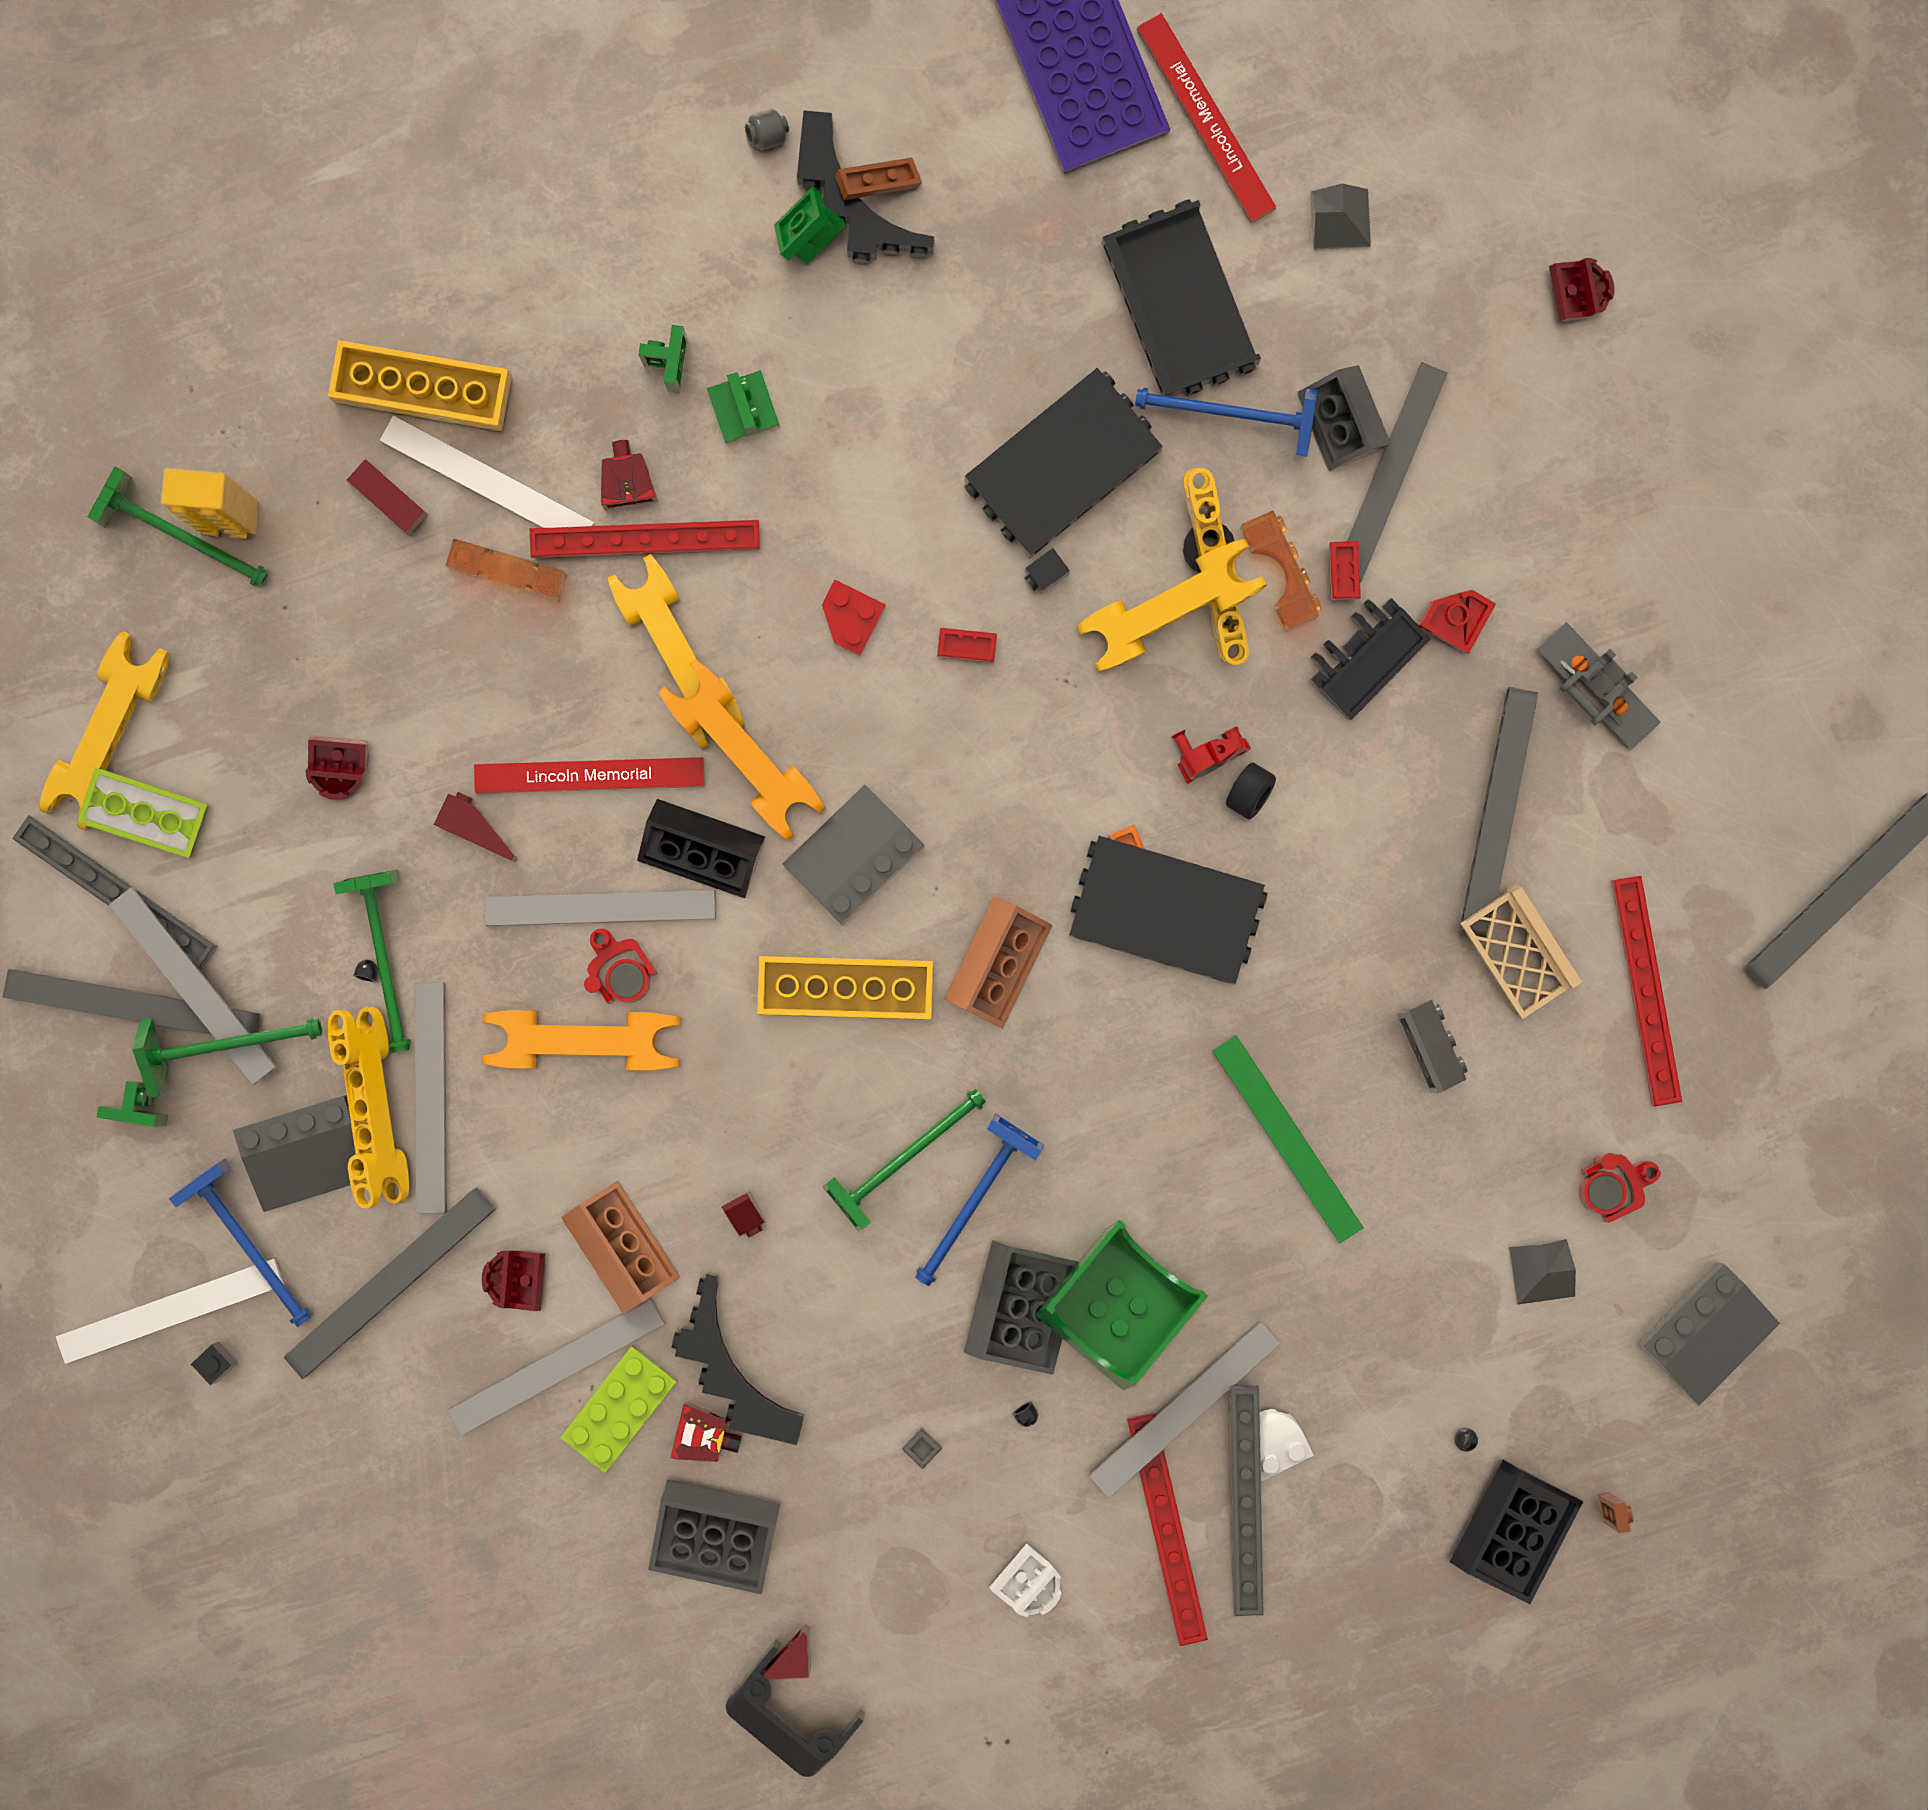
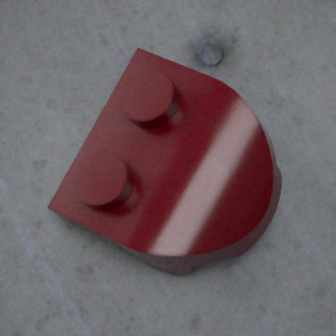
M1584 258L1580 261L1554 263L1549 266L1560 322L1588 319L1605 311L1609 301L1613 299L1615 292L1613 278L1608 270H1603L1596 264L1597 260Z
M311 735L308 739V766L305 770L308 783H311L322 797L333 800L347 798L360 787L367 772L368 741Z
M521 1250L501 1251L490 1262H487L482 1272V1288L494 1301L492 1304L503 1309L541 1311L546 1253Z

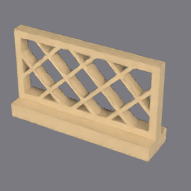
M1514 884L1505 890V894L1461 922L1460 925L1520 1019L1523 1020L1569 988H1575L1582 981L1523 888ZM1506 901L1512 909L1510 922L1495 919L1497 908ZM1491 912L1490 918L1484 917L1485 915ZM1516 916L1521 924L1515 923ZM1479 919L1489 921L1486 938L1476 936L1470 925ZM1494 922L1509 925L1505 941L1491 939ZM1514 926L1524 928L1527 932L1525 945L1510 943ZM1479 940L1485 941L1484 948ZM1531 940H1532V942L1534 943V945L1536 946V948H1535V947H1530ZM1490 942L1504 945L1501 961L1492 960L1488 956ZM1510 946L1524 949L1521 965L1506 962ZM1529 950L1537 951L1541 954L1542 962L1540 969L1526 966ZM1494 964L1500 965L1499 971ZM1546 964L1548 965L1551 971L1545 970ZM1505 966L1519 969L1516 985L1508 984L1504 981ZM1525 970L1539 973L1536 989L1521 986ZM1544 974L1555 976L1560 986L1551 992L1541 990ZM1510 988L1515 989L1514 995L1511 992ZM1520 990L1535 992L1533 1003L1523 1010L1518 1003ZM1540 994H1545V996L1539 999Z

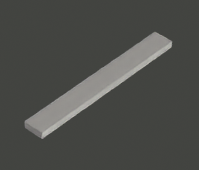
M130 887L108 905L216 1040L250 1034L133 887ZM259 1044L225 1050L252 1085H255L277 1067Z
M715 890L485 897L486 926L716 919Z
M414 983L416 1213H446L445 983Z
M650 1299L447 1411L460 1435H463L654 1331L665 1323L653 1300Z
M1262 1322L1256 1324L1089 1475L1090 1479L1109 1499L1229 1390V1386H1234L1271 1353L1280 1342Z

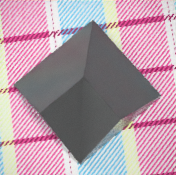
M1342 183L1311 191L1313 249L1371 246L1368 189Z
M1567 1239L1509 1247L1518 1305L1575 1297L1576 1269Z

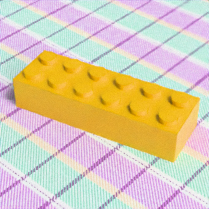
M338 340L328 397L334 403L502 431L512 375L508 369Z
M165 469L162 505L168 508L170 513L176 514L177 518H181L183 522L189 523L190 527H194L195 531L201 532L203 536L218 537L219 532L230 534L231 538L247 539V535H256L259 501L226 474Z
M759 956L757 1014L932 1020L933 961Z

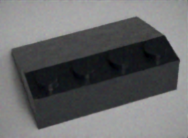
M1503 1459L1450 1563L1467 1574L1531 1604L1583 1501Z

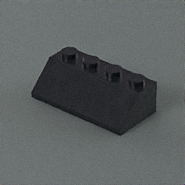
M657 799L646 821L637 861L745 898L760 858L765 836Z

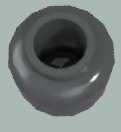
M768 109L751 115L748 123L745 124L748 142L751 146L755 145L759 150H766L783 144L786 133L789 132L786 117L784 115L780 116L774 109Z

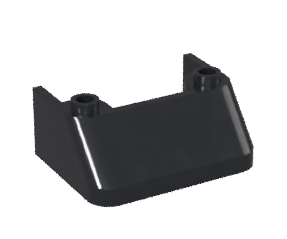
M775 1639L730 1694L726 1702V1711L735 1722L799 1775L811 1777L817 1774L837 1755L863 1723L865 1713L860 1709L839 1736H836L831 1731L822 1730L814 1734L809 1742L764 1705L771 1695L772 1687L770 1681L760 1671L779 1648L780 1642Z

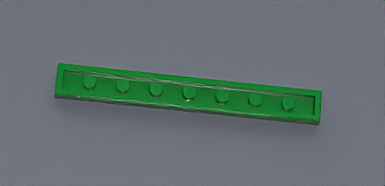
M1237 1035L1212 1050L1338 1243H1342L1364 1227Z

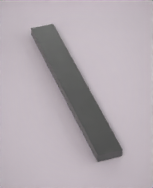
M1423 362L1419 366L1389 438L1391 444L1385 448L1347 540L1359 542L1360 583L1448 372Z
M28 815L12 838L107 905L112 903L130 887H133L30 815ZM134 888L196 967L202 969L218 945Z
M1229 1386L1234 1616L1263 1615L1259 1386Z

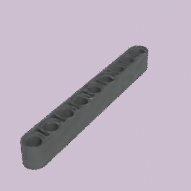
M1510 686L1507 689L1460 923L1498 898L1538 692ZM1491 912L1485 915L1484 917L1490 918ZM1479 919L1470 927L1476 936L1486 938L1489 921ZM1460 925L1459 936L1469 938Z
M1928 793L1919 798L1745 966V969L1764 989L1771 986L1928 835Z
M12 969L7 971L3 998L140 1022L141 1019L152 1018L154 1025L212 1035L185 1000ZM230 1008L250 1034L256 1033L259 1013Z
M477 1187L473 1189L283 1358L302 1380L306 1378L483 1222L496 1208Z

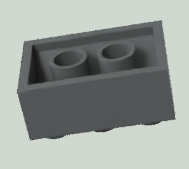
M1359 365L1339 369L1298 391L1301 402L1304 404L1306 389L1318 390L1312 429L1330 471L1369 456L1391 444Z
M1428 1000L1397 1014L1431 1093L1443 1092L1466 1080L1464 1073L1468 1072L1467 1067L1461 1056L1456 1057L1453 1050L1456 1042L1451 1031H1445L1441 1020H1444L1445 1017L1438 1003L1434 1005L1432 1000Z

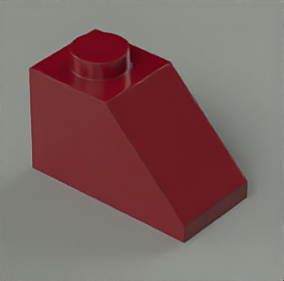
M751 1191L722 1206L724 1213L739 1236L746 1233L747 1237L750 1238L763 1230L761 1225L767 1222Z

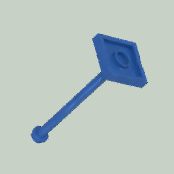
M1148 388L1137 390L1135 406L1145 410L1146 405L1294 426V430H1299L1296 455L1307 457L1318 390L1306 389L1302 413L1296 412V415L1148 393Z
M995 1114L987 1130L1003 1139L1002 1144L1004 1145L924 1268L918 1267L916 1270L915 1278L927 1286L936 1281L937 1278L934 1276V1273L1012 1152L1020 1150L1035 1161L1042 1152L1043 1143L998 1114Z
M223 1159L169 1199L175 1207H178L196 1193L200 1198L204 1197L293 1316L289 1320L291 1324L294 1323L296 1327H299L311 1318L308 1313L309 1309H301L213 1190L215 1186L212 1182L232 1168L227 1160Z

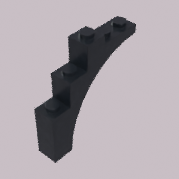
M803 110L797 182L798 185H803L802 188L807 190L812 186L817 190L820 187H824L823 204L841 217L845 223H849L848 257L853 258L854 262L869 263L870 259L876 260L877 249H882L883 253L891 255L899 254V251L910 252V255L915 257H927V254H934V236L914 233L891 224L873 212L860 198L843 199L834 175L841 167L836 158L833 143L832 113Z
M708 1272L705 1278L700 1277L696 1294L701 1295L699 1307L693 1306L690 1323H694V1327L683 1326L681 1332L675 1331L671 1347L676 1349L675 1356L708 1364V1369L702 1368L699 1378V1385H703L702 1393L735 1400V1405L729 1404L726 1421L730 1422L729 1429L797 1445L805 1414L785 1408L764 1396L746 1380L733 1363L723 1342L718 1323L716 1297L719 1275Z

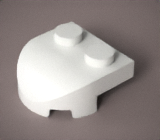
M1275 1409L1260 1412L1262 1481L1314 1456L1304 1433L1291 1414L1277 1412Z
M1028 1544L1021 1549L989 1587L994 1594L1011 1606L1016 1613L1024 1617L1038 1613L1041 1615L1048 1613L1058 1603L1062 1594L1060 1590L1061 1577L1057 1570L1046 1558Z

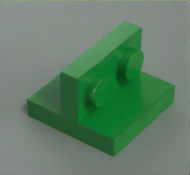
M813 186L774 224L780 255L788 261L795 255L805 264H808L846 227L845 221L823 204L821 192Z
M672 325L669 347H665L663 342L649 340L647 344L640 343L638 353L643 366L665 369L664 383L668 392L680 393L688 339L684 327Z
M761 370L739 377L738 372L727 375L728 381L707 388L725 443L780 426Z
M126 1081L122 1107L98 1106L96 1118L159 1127L167 1126L168 1115L146 1111V1107L151 1105L152 1098H148L143 1081Z

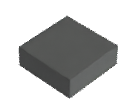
M922 1427L902 1447V1450L922 1469L942 1449V1446Z

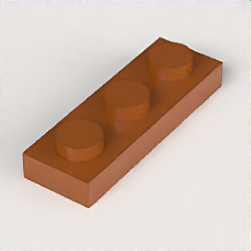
M912 157L838 169L834 174L844 200L915 189L922 183Z
M1610 1492L1598 1494L1604 1523L1618 1533L1630 1532L1629 1523H1633L1630 1505L1626 1506L1623 1500Z

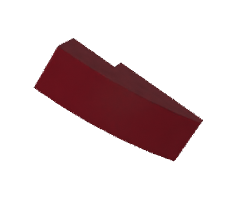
M366 459L347 478V481L408 536L428 515Z

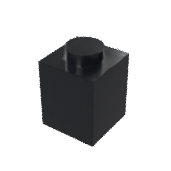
M1052 548L1025 568L1027 576L1024 577V580L1033 592L1038 589L1043 594L1067 577L1070 570L1054 548Z
M220 1342L211 1344L191 1363L192 1367L209 1385L220 1381L238 1364Z

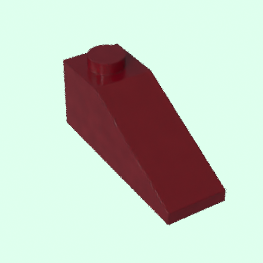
M457 792L456 796L447 795L433 825L516 862L518 858L480 809L471 804L473 798Z

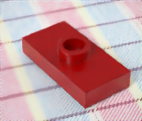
M1329 542L1331 600L1360 599L1359 542Z
M940 628L937 657L994 663L997 633Z

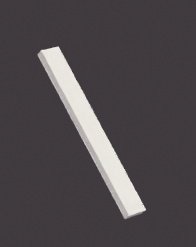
M395 416L391 418L380 439L382 443L541 528L595 525L591 520Z
M276 1258L266 1261L284 1284ZM252 1266L56 1336L66 1364L273 1289L258 1269Z

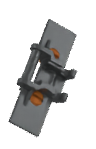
M1567 622L1537 649L1566 680L1560 687V690L1562 692L1566 691L1593 719L1591 722L1594 726L1603 719L1631 750L1661 723L1628 688L1638 677L1633 672L1627 674L1613 660L1616 654L1611 649L1599 657ZM1580 678L1604 704V709L1600 711L1574 682Z

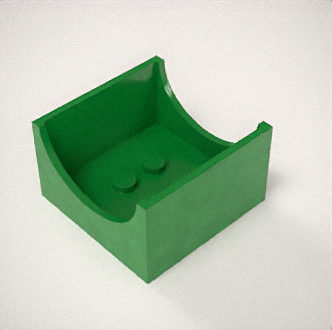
M1118 1220L1103 1232L1035 1316L1124 1391L1136 1386L1207 1299L1208 1295L1202 1290H1197L1185 1284L1164 1269L1133 1240L1126 1230V1225Z

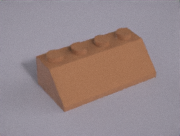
M994 896L944 1000L1003 1028L1052 925L1026 910Z
M617 1181L561 1217L623 1314L680 1278Z

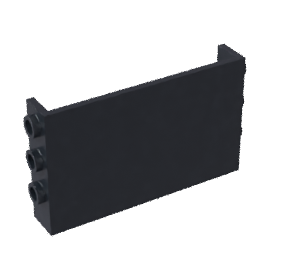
M1190 199L1184 200L1176 204L1175 209L1166 213L1164 210H1158L1148 215L1149 219L1140 223L1137 220L1129 221L1121 226V230L1102 238L1103 248L1159 391L1163 396L1174 397L1185 392L1188 396L1196 394L1203 390V385L1211 382L1214 385H1219L1230 380L1229 375L1237 372L1245 375L1256 370V365L1261 360L1260 354H1256L1200 214L1201 204L1199 200L1192 203Z
M1098 368L1093 370L965 475V482L967 484L964 488L973 499L979 497L985 505L982 509L991 521L997 519L1003 526L1000 531L1010 543L1015 541L1029 559L1162 451L1163 446L1150 431L1152 428L1151 424L1143 415L1139 417L1131 409L1134 406L1132 401L1125 393L1120 395L1113 387L1116 383L1106 371L1102 373Z
M1098 836L1097 842L1091 840L1087 857L1092 859L1089 869L1083 868L1078 884L1083 885V890L1080 897L1075 895L1070 912L1075 913L1069 936L1235 985L1241 964H1247L1252 948L1248 947L1247 944L1250 935L1255 937L1260 920L1255 919L1258 908L1263 909L1268 893L1263 891L1265 885L1106 837Z

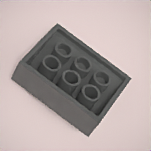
M864 785L804 842L783 865L843 925L924 847V844Z
M347 1095L233 1130L241 1159L263 1212L350 1186L348 1162L356 1152Z
M992 1240L964 1353L982 1360L1053 1375L1062 1338L1035 1314L1079 1262Z
M1717 1262L1637 1345L1698 1405H1701L1780 1323L1724 1263Z
M667 1480L660 1502L648 1570L762 1594L780 1504Z

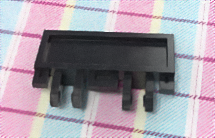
M1389 598L1382 605L1390 615L1389 617L1369 599L1363 603L1366 610L1379 622L1374 628L1361 614L1355 612L1351 616L1352 620L1364 631L1368 638L1361 630H1358L1342 646L1350 655L1349 658L1330 640L1323 644L1325 649L1339 662L1334 669L1320 654L1314 653L1311 656V659L1329 678L1327 679L1318 670L1310 679L1350 720L1431 639L1392 598Z

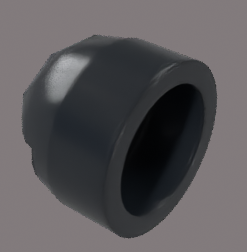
M362 960L356 966L353 976L364 981L376 982L378 968L373 961Z
M1032 1402L1021 1405L1013 1412L1016 1421L1024 1427H1029L1038 1420V1412Z
M1461 1428L1455 1433L1454 1443L1461 1451L1469 1452L1476 1448L1478 1436L1469 1428ZM1467 1433L1472 1434L1467 1448L1463 1447Z

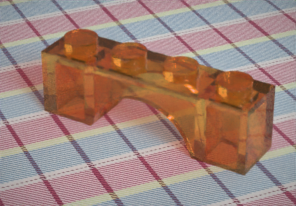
M1274 510L1243 523L1240 530L1249 545L1251 554H1263L1273 558L1280 564L1285 573V592L1275 604V609L1285 631L1287 632L1317 619L1320 615L1318 610L1322 609L1321 604L1315 593L1310 594L1306 585L1310 583L1309 577L1304 567L1300 569L1295 560L1298 557V553L1293 542H1287L1283 532L1287 531L1282 517L1280 515L1276 517Z
M454 538L445 565L450 571L474 578L499 582L556 602H560L567 578L564 570Z

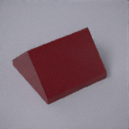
M807 1624L794 1635L766 1666L763 1676L767 1680L809 1678L811 1671L810 1627Z

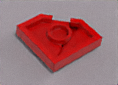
M834 579L822 603L834 643L861 657L886 604Z
M1466 590L1435 599L1430 602L1418 626L1461 652L1469 654L1496 603L1474 590Z

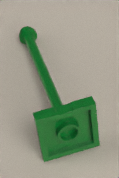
M114 466L87 516L89 519L105 528L114 510L121 509L251 579V585L261 587L268 574L263 566L259 565L256 569L124 499L125 495L123 494L132 477Z
M398 869L343 879L333 883L335 894L360 890V895H364L393 1042L388 1043L392 1053L409 1050L408 1044H410V1039H404L375 893L378 892V886L400 881Z
M312 1017L307 1019V1024L162 1049L153 1019L147 1018L140 1021L132 1051L148 1098L158 1097L161 1094L168 1069V1060L309 1035L310 1039L313 1040L317 1039V1036H322V1026L319 1019Z
M976 1089L972 1092L968 1091L966 1093L968 1099L855 1191L852 1192L850 1190L846 1192L835 1177L823 1186L858 1232L871 1223L858 1207L862 1204L860 1201L975 1107L978 1110L982 1109V1105L986 1101Z

